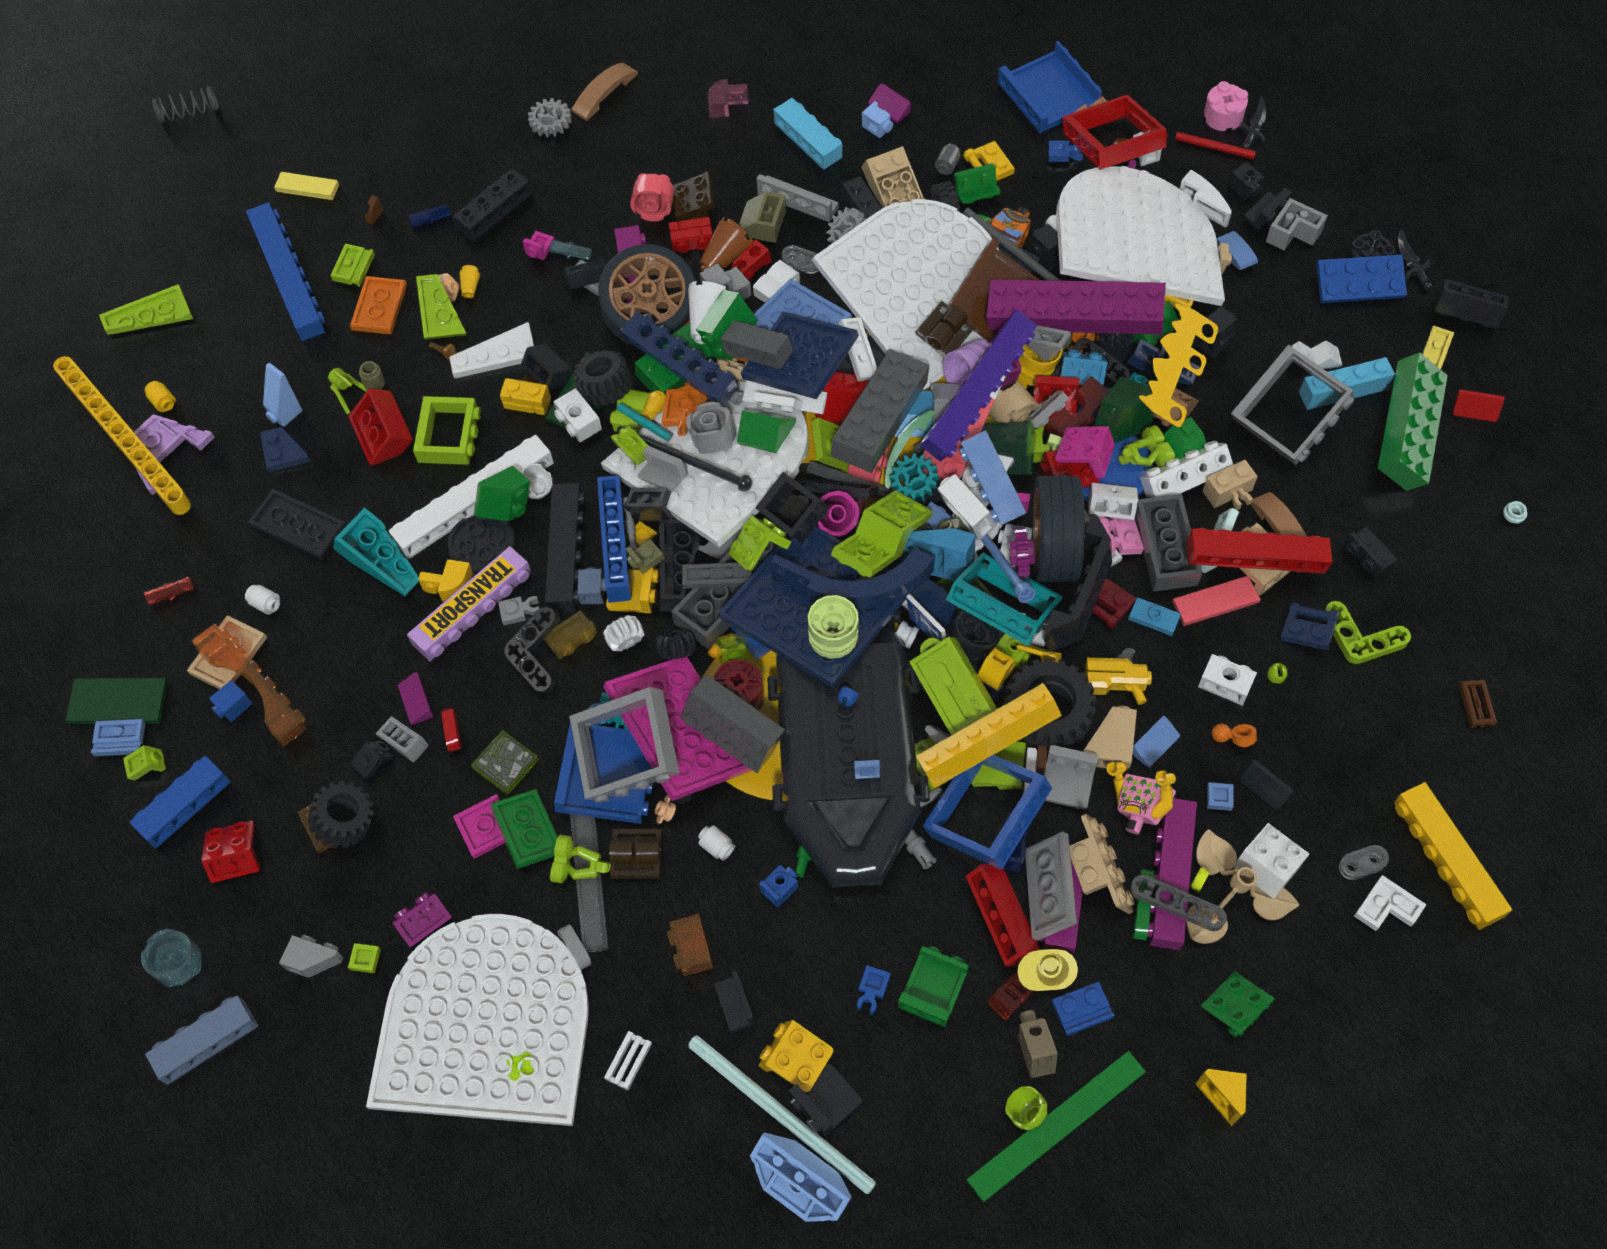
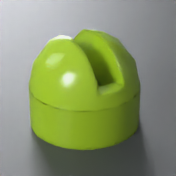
M1281 663L1273 664L1267 672L1268 679L1275 684L1284 682L1288 674L1287 668Z

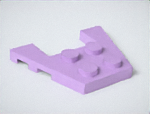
M152 415L134 431L135 435L159 463L184 440H187L201 451L215 438L210 431L197 430L194 426H184L178 424L177 421L157 415ZM139 473L149 492L154 495L156 493L154 489Z

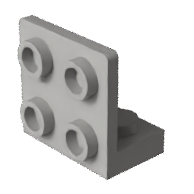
M1050 745L1044 776L1051 785L1052 790L1045 801L1087 809L1099 755Z

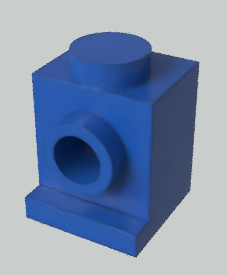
M779 865L764 881L762 880L759 883L760 892L778 908L798 888V881L796 880L798 876L790 867L784 869ZM780 878L785 881L781 885L776 883Z

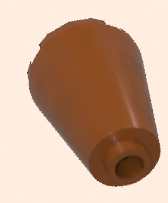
M723 217L719 221L700 259V270L703 272L706 268L712 267L715 264L725 269L753 243L752 238L748 240L745 237L747 232L730 219L725 221V217Z

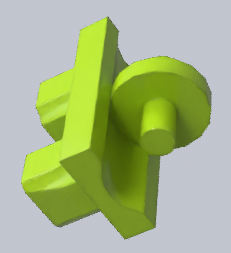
M630 425L625 429L622 428L619 434L611 436L612 441L631 462L639 465L646 461L643 451L648 445Z

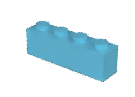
M791 98L773 109L774 123L822 169H826L842 158L843 145L841 141L835 138L825 126H822L812 114L810 115L802 104L797 103Z
M1386 357L1328 372L1353 390V398L1388 390L1395 376ZM1314 376L1304 378L1299 391L1307 410L1337 403L1342 397Z

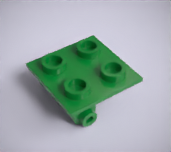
M1234 971L1201 1007L1229 1026V1033L1237 1037L1238 1035L1241 1036L1249 1025H1252L1254 1020H1257L1259 1015L1269 1008V1005L1275 999Z

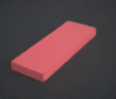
M1246 576L1174 598L1172 603L1176 611L1181 614L1180 619L1183 626L1257 604L1260 602V598L1250 578Z

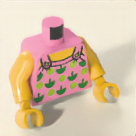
M1110 762L1107 764V772L1115 776L1113 780L1117 795L1118 811L1129 819L1125 829L1133 834H1139L1143 823L1159 824L1162 817L1173 808V797L1176 791L1170 785L1175 782V775L1172 773L1167 774L1166 771H1159L1156 773L1155 779L1126 774L1124 777L1122 774L1126 771V765L1123 762H1117L1116 764L1115 762Z

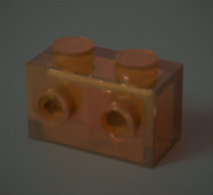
M699 914L670 922L671 931H667L670 945H676L678 954L673 955L676 969H682L684 976L712 969L713 965Z

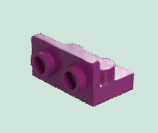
M428 892L422 894L415 900L417 903L409 910L407 907H404L394 915L396 919L392 923L409 947H412L452 918L434 892L430 895Z

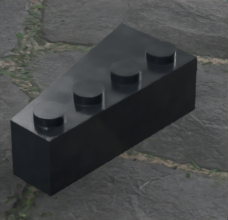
M659 519V550L665 557L664 560L659 562L660 612H671L686 597L688 589H683L682 565L696 563L702 540L700 534L678 519Z

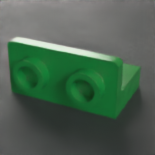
M993 163L954 173L957 197L962 204H970L976 200L992 198L1000 194V189L996 183V167Z

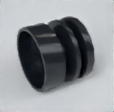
M961 609L947 629L946 638H957L972 666L974 664L978 666L985 661L986 657L995 647L1002 631Z

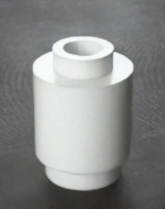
M252 585L245 593V600L248 604L265 614L275 612L280 606L279 595L261 585Z
M714 825L710 828L706 826L698 836L700 839L699 845L716 859L720 858L722 861L727 859L735 848L732 840Z

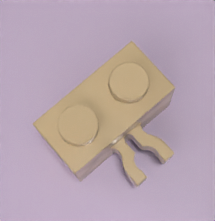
M1243 460L1207 477L1203 493L1214 508L1233 500V506L1238 510L1242 505L1238 498L1244 500L1247 505L1251 504L1253 498L1248 492L1253 490L1258 476L1247 461Z

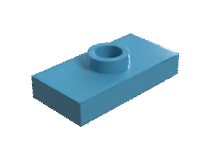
M1137 597L1128 620L1172 636L1181 614Z

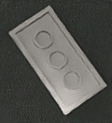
M1063 831L1025 849L1032 938L1037 941L1077 924L1069 836Z

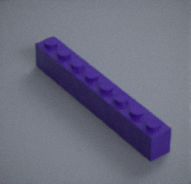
M1018 309L1008 317L921 442L920 447L940 462L946 457L951 458L958 449L956 446L959 440L962 442L968 435V426L970 424L974 425L981 415L978 413L981 407L984 409L991 401L990 394L992 391L995 393L1003 382L1000 379L1003 375L1006 377L1014 367L1011 363L1014 359L1017 361L1025 350L1022 349L1024 344L1028 345L1035 337L1033 331L1038 326Z

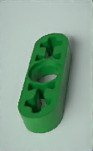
M1141 869L1139 875L1154 878V871ZM1141 883L1138 886L1139 892L1143 893L1144 890H1147L1145 883ZM1137 899L1133 939L1146 941L1151 905Z

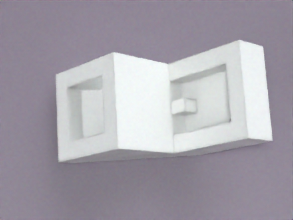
M1300 341L1292 345L1294 349L1323 369L1342 366L1338 348L1328 341H1324L1312 349Z

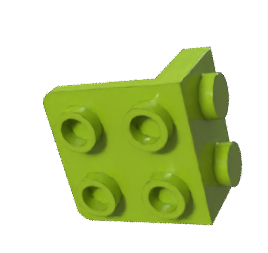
M751 515L743 525L738 538L732 543L729 555L743 568L751 571L769 541L785 549H788L791 541L785 537L786 532L777 527L771 520L764 518L762 521Z

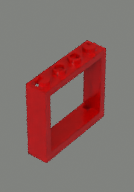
M1129 95L1063 116L1064 135L1100 170L1166 148V138H1168L1166 128ZM1126 117L1144 134L1104 147L1087 130Z

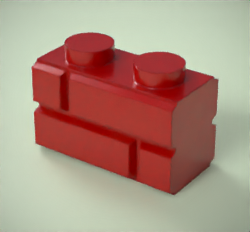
M709 217L669 223L674 252L686 253L689 250L706 249L712 237Z

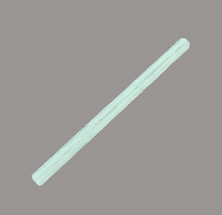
M699 1036L692 1038L688 1044L692 1051L864 1193L869 1194L875 1187V1181Z

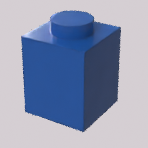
M232 680L209 698L215 705L211 709L221 719L225 716L230 722L253 704Z

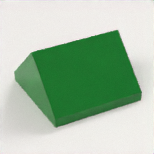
M742 410L737 443L777 453L795 425L796 419L761 410Z

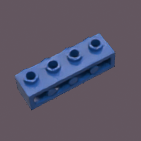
M204 756L201 760L196 761L184 775L176 778L168 789L158 794L151 804L145 809L140 810L129 823L156 849L223 790L230 781Z

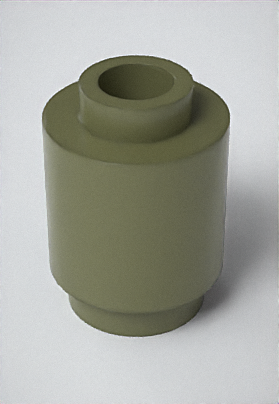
M372 361L364 362L360 366L359 375L365 389L381 390L385 385V380L380 367Z

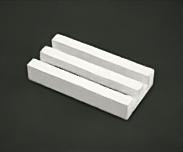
M628 1031L604 1077L605 1080L629 1090L652 1043ZM631 1041H634L616 1078H614L613 1075L616 1072L627 1048L629 1047ZM639 1045H643L625 1082L621 1081Z

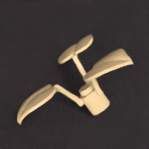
M1207 830L1203 834L1196 849V860L1199 867L1208 869L1210 871L1209 875H1215L1219 871L1224 876L1234 875L1230 881L1232 891L1219 904L1220 908H1223L1237 892L1246 893L1249 889L1250 895L1255 897L1253 907L1264 919H1281L1299 906L1298 901L1285 888L1274 899L1260 889L1256 884V873L1251 868L1242 867L1231 870L1237 861V855L1233 847L1222 838L1216 836L1211 830ZM1195 904L1188 910V914H1195L1197 912ZM1202 908L1198 918L1202 919L1206 909ZM1213 913L1212 916H1209L1211 923L1215 924L1219 921L1217 914ZM1227 920L1222 929L1214 932L1186 921L1190 937L1194 941L1203 944L1218 941L1224 936L1228 928Z

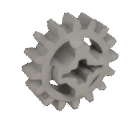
M551 98L550 102L543 99L542 104L536 102L537 107H531V112L528 113L530 127H532L533 132L538 131L539 136L545 133L546 137H549L550 134H553L555 137L557 135L556 132L564 133L563 128L568 129V123H571L570 109L567 108V104H562L561 100L554 102L553 98Z
M845 207L844 212L839 210L837 217L832 216L834 222L828 223L831 230H828L827 234L831 236L827 240L831 243L837 241L865 221V214L855 208L849 209Z

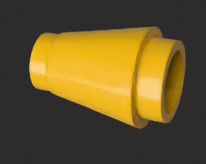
M465 265L459 272L462 296L472 298L474 297L480 273L477 267Z
M658 390L650 393L641 415L652 421L663 411L666 395Z

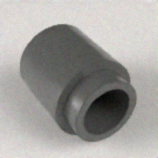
M947 144L942 148L935 162V168L939 173L951 174L960 159V149L954 144Z

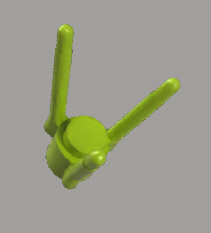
M335 368L328 375V380L332 383L330 388L335 392L346 414L349 415L350 410L339 389L344 390L351 387L353 383L367 392L362 383L354 379L350 374H346L340 368Z

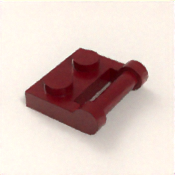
M1106 578L1097 602L1115 614L1111 615L1097 604L1093 613L1107 622L1106 625L1113 629L1135 604L1136 598Z

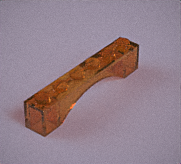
M216 624L212 625L192 640L196 650L211 666L223 667L245 677L256 687L263 698L265 724L270 733L284 747L306 730L303 723L305 720L304 716L298 709L293 711L289 707L290 701L282 692L278 694L274 690L276 686L268 676L262 677L259 673L261 671L260 667L253 660L249 662L245 658L247 654L239 644L234 646L230 641L232 637L225 628L220 630Z

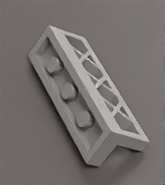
M759 174L757 177L758 195L764 192L785 195L786 206L830 222L832 216L839 208V203L768 175L765 177Z

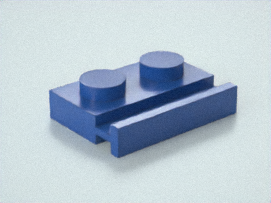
M1099 982L1055 998L1051 1002L1065 1030L1066 1037L1114 1018V1013L1109 1007L1110 1005Z

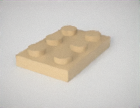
M227 615L190 665L187 672L218 689H221L230 680L235 683L267 637L264 633Z

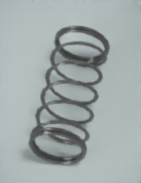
M206 87L211 107L205 98L202 88H200L203 99V112L199 109L190 90L193 114L189 112L182 94L179 93L183 108L182 117L176 110L171 95H169L173 114L172 119L167 115L160 97L158 99L153 98L152 104L158 121L164 123V113L170 121H173L174 110L181 119L185 116V109L191 116H194L195 105L199 112L204 114L205 102L211 111H218V103L212 87Z

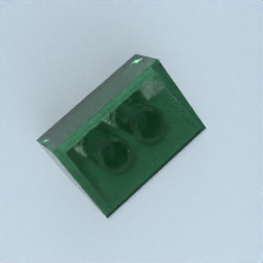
M985 423L982 432L986 430L997 454L1014 458V462L1011 468L1009 467L1007 474L1032 475L1036 443L1034 424Z

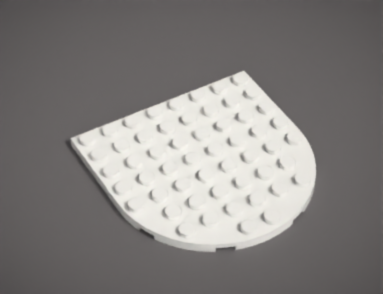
M1110 166L1101 170L1099 168L1089 169L1079 173L1066 184L1059 197L1056 212L1060 274L1101 282L1166 283V295L1222 306L1225 298L1216 235L1208 217L1198 204L1193 203L1189 194L1145 170L1140 171L1126 166Z
M912 199L909 202L893 203L879 210L818 253L811 261L856 318L861 317L864 328L885 354L891 349L930 365L928 381L922 390L925 391L931 386V383L937 382L944 376V358L917 336L915 332L941 301L947 305L949 304L992 238L972 217H966L953 206L933 200ZM972 331L959 348L976 340H987Z
M736 382L739 388L738 391L744 394L746 382ZM728 401L725 406L730 412L736 430V436L732 442L733 446L727 451L722 450L707 454L699 453L693 444L688 428L685 436L683 434L679 436L677 434L678 426L663 427L661 422L662 411L651 422L672 434L669 442L645 427L641 428L638 434L676 448L683 453L740 477L748 475L752 479L751 489L741 492L738 489V485L683 462L688 475L671 493L666 509L676 519L716 546L720 547L743 527L751 515L755 516L759 512L755 507L782 472L792 479L798 474L799 466L802 460L806 459L809 447V433L802 411L793 410V413L780 411V407H773V410L761 408L760 404L742 402L737 406L733 402ZM742 410H761L796 419L795 425L777 453L737 443ZM620 448L601 462L604 470L613 476L619 475L620 481L631 488H658L638 478L639 472L648 464L647 461L636 465L634 462H631Z
M505 914L472 916L471 919L456 924L453 922L425 939L409 955L408 961L403 966L399 975H396L389 991L366 1107L375 1110L573 1126L588 1025L589 1004L582 972L568 948L549 930L532 923L528 919Z

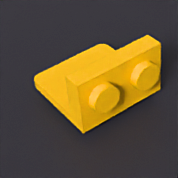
M654 566L644 574L640 570H629L631 600L609 603L607 598V609L609 611L651 613L652 605L656 603L657 591L655 584L659 582V569H656Z
M794 1020L787 1021L784 1024L780 1023L773 1034L776 1037L771 1046L767 1045L760 1054L759 1058L762 1060L758 1066L766 1072L774 1071L794 1086L798 1084L804 1092H809L831 1057L833 1048Z

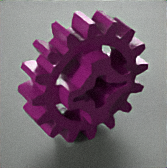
M1025 527L1014 528V541H1009L1011 566H1017V574L1020 578L1029 577V564L1035 563L1033 539L1027 540Z

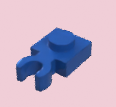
M868 965L866 966L859 986V992L865 994L858 999L857 1010H861L863 1003L868 1002L871 1004L870 1014L873 1015L875 1013V998L883 1000L891 973Z

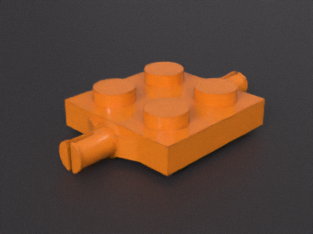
M686 382L684 387L667 390L661 421L663 427L678 426L677 434L685 436L688 415L690 412L693 414L697 411V406L708 403L709 398Z

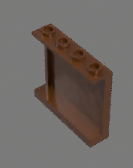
M994 238L986 245L948 304L949 307H960L967 314L968 320L966 322L974 328L973 331L987 341H992L999 332L988 329L986 318L991 280H1039L997 249L1000 243Z

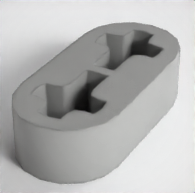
M567 925L557 930L559 939L575 958L579 969L582 970L590 966V958L573 928Z

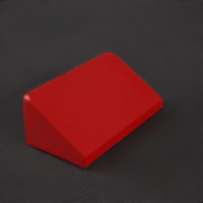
M1459 390L1453 401L1452 414L1496 422L1504 402V397Z

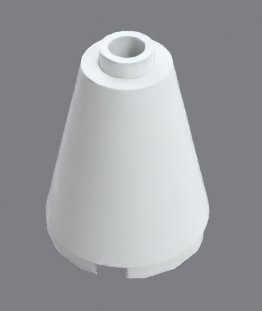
M697 281L689 284L688 289L690 333L694 342L705 344L702 342L701 336L696 329L722 290H726V287L709 281H702V285H696Z

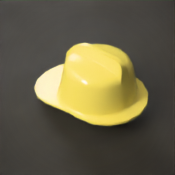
M1036 950L1029 952L1021 959L1017 973L1022 985L1029 990H1059L1068 987L1074 982L1077 977L1078 967L1074 957L1065 950Z

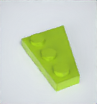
M438 274L416 276L424 339L467 335Z

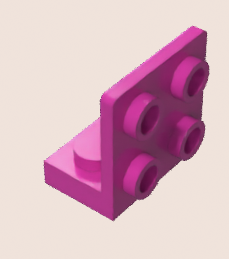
M1109 426L1066 427L1055 458L1057 463H1089L1095 477L1104 478L1115 446Z

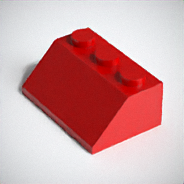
M835 372L823 389V392L828 393L824 414L814 413L816 418L842 424L870 380L857 381L855 374Z
M369 388L348 416L370 465L374 466L402 454L413 440L391 391Z

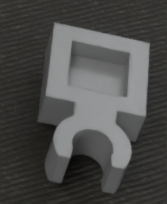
M537 596L529 597L525 602H522L521 597L498 602L503 625L525 621V614L534 616L540 610L539 607H531L533 604L539 603Z

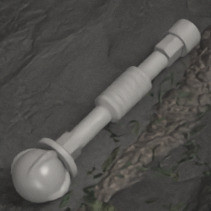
M628 497L622 499L623 507ZM624 508L626 513V531L629 535L630 548L634 551L637 549L634 535L636 533L634 519Z

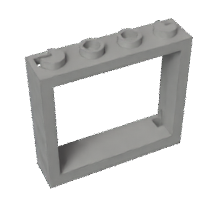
M1288 345L1231 415L1236 422L1296 465L1299 461L1303 462L1310 454L1309 449L1314 443L1317 445L1325 435L1323 432L1327 427L1335 425L1339 419L1338 414L1343 408L1347 410L1354 401V393L1347 385ZM1292 361L1342 396L1295 453L1245 418Z
M648 687L569 716L586 800H593L596 804L610 801L609 797L626 796L630 794V790L647 789L651 783L668 782L667 780L671 776L679 774L662 690ZM647 706L659 767L600 787L589 726Z

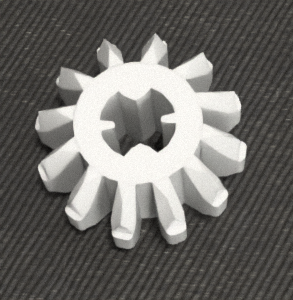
M630 615L613 621L603 632L608 646L613 651H622L635 646L644 636L640 621L635 616Z

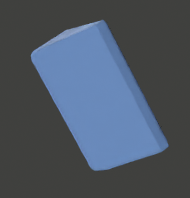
M1163 716L1133 746L1132 754L1150 768L1180 738V734L1170 721Z

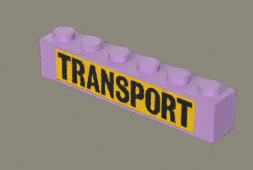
M509 546L407 634L411 644L429 661L441 655L444 649L450 643L457 641L466 629L474 626L481 616L486 612H490L496 603L502 598L509 596L518 584L528 579L531 574L528 562Z

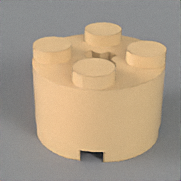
M1017 382L1007 390H1000L989 415L1005 433L1007 432L1008 435H1012L1025 428V419L1039 405L1020 382Z

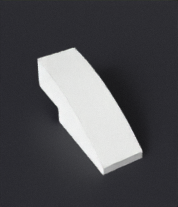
M1190 170L1182 179L1180 190L1189 194L1193 203L1198 204L1208 218L1227 227L1232 213L1229 205L1212 184L1196 172Z

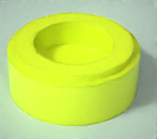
M1200 868L1191 885L1192 890L1200 892L1210 873L1208 869Z

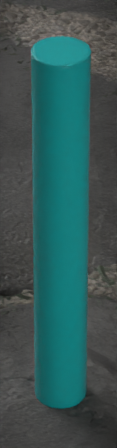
M623 403L618 404L617 410L665 441L669 442L671 440V433Z

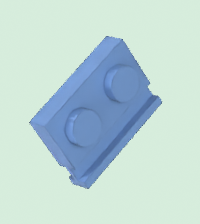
M144 720L96 721L92 742L94 746L91 749V753L94 756L131 754L143 744Z

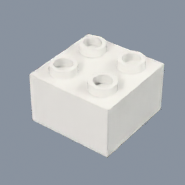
M1268 823L1243 851L1233 868H1251L1256 873L1257 886L1274 899L1297 872L1309 853Z

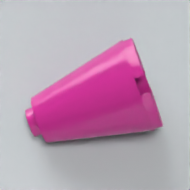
M831 491L820 498L830 507L825 517L817 523L821 530L838 537L848 534L857 525L860 514L858 504L848 493Z

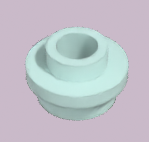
M1514 501L1505 506L1503 515L1511 523H1521L1527 517V508L1523 503Z

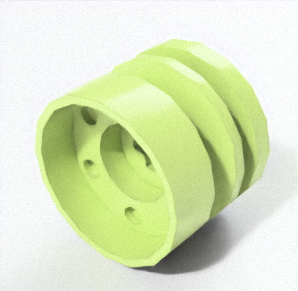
M832 595L818 599L811 606L808 613L809 643L819 655L827 658H841L855 648L858 640L859 619L858 611L854 604L844 597Z

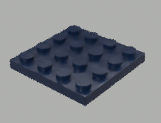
M782 312L770 331L784 333L789 336L793 348L792 354L781 369L748 361L740 374L744 380L817 400L859 337L858 331Z

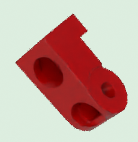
M755 240L733 262L731 269L737 267L746 279L749 280L755 271H758L763 265L767 266L771 262L769 249Z

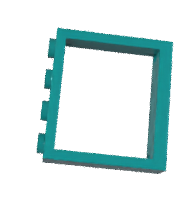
M982 553L954 581L946 600L1029 646L1042 630L1046 617L1050 618L1052 610L1057 609L1063 596L1029 577L1020 578L1022 581L1030 583L1036 592L1035 597L1027 602V604L1043 612L1037 621L1032 620L970 585L977 577H980L1016 597L1014 594L1015 586L996 560ZM983 559L989 561V565L985 562L982 564Z

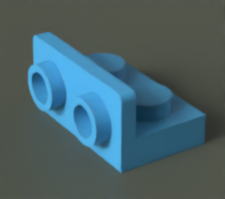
M1078 350L1062 352L1061 357L1063 360L1060 377L1080 378L1079 385L1103 387L1107 360L1105 357H1102V354L1090 352L1089 355L1081 354Z

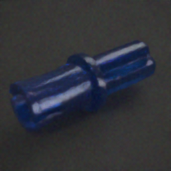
M446 204L429 210L427 207L424 211L410 214L409 218L414 228L429 222L432 224L433 220L449 216L450 210Z

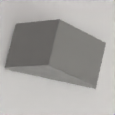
M1037 326L1033 331L1035 337L1026 346L1047 362L1062 350L1071 333L1070 331Z

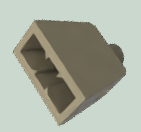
M1032 1010L1021 1013L1020 1019L1022 1023L1019 1025V1042L1030 1079L1055 1073L1058 1053L1046 1020L1043 1018L1037 1019L1035 1012Z

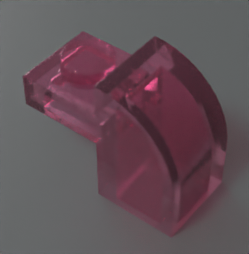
M723 79L714 83L709 89L708 106L710 117H729V105L748 104L747 84L728 85V80Z

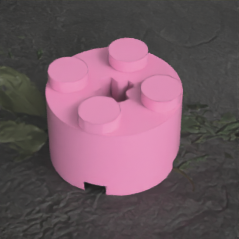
M1225 81L1212 88L1208 93L1203 113L1206 123L1211 128L1219 131H1226V128H1232L1233 130L1239 127L1243 121L1248 103L1247 91Z

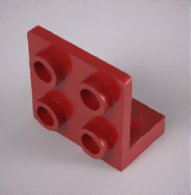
M1036 375L1033 398L1039 406L1048 399L1049 395H1053L1057 390L1063 391L1067 396L1071 397L1069 412H1054L1049 416L1050 420L1044 427H1076L1077 395L1080 378Z
M252 820L238 822L223 828H214L205 833L201 861L211 883L260 871V864L252 847L255 828Z

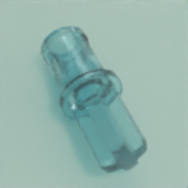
M552 240L550 245L551 253L562 254L568 258L574 256L590 259L592 253L591 249L574 245V242L565 243Z

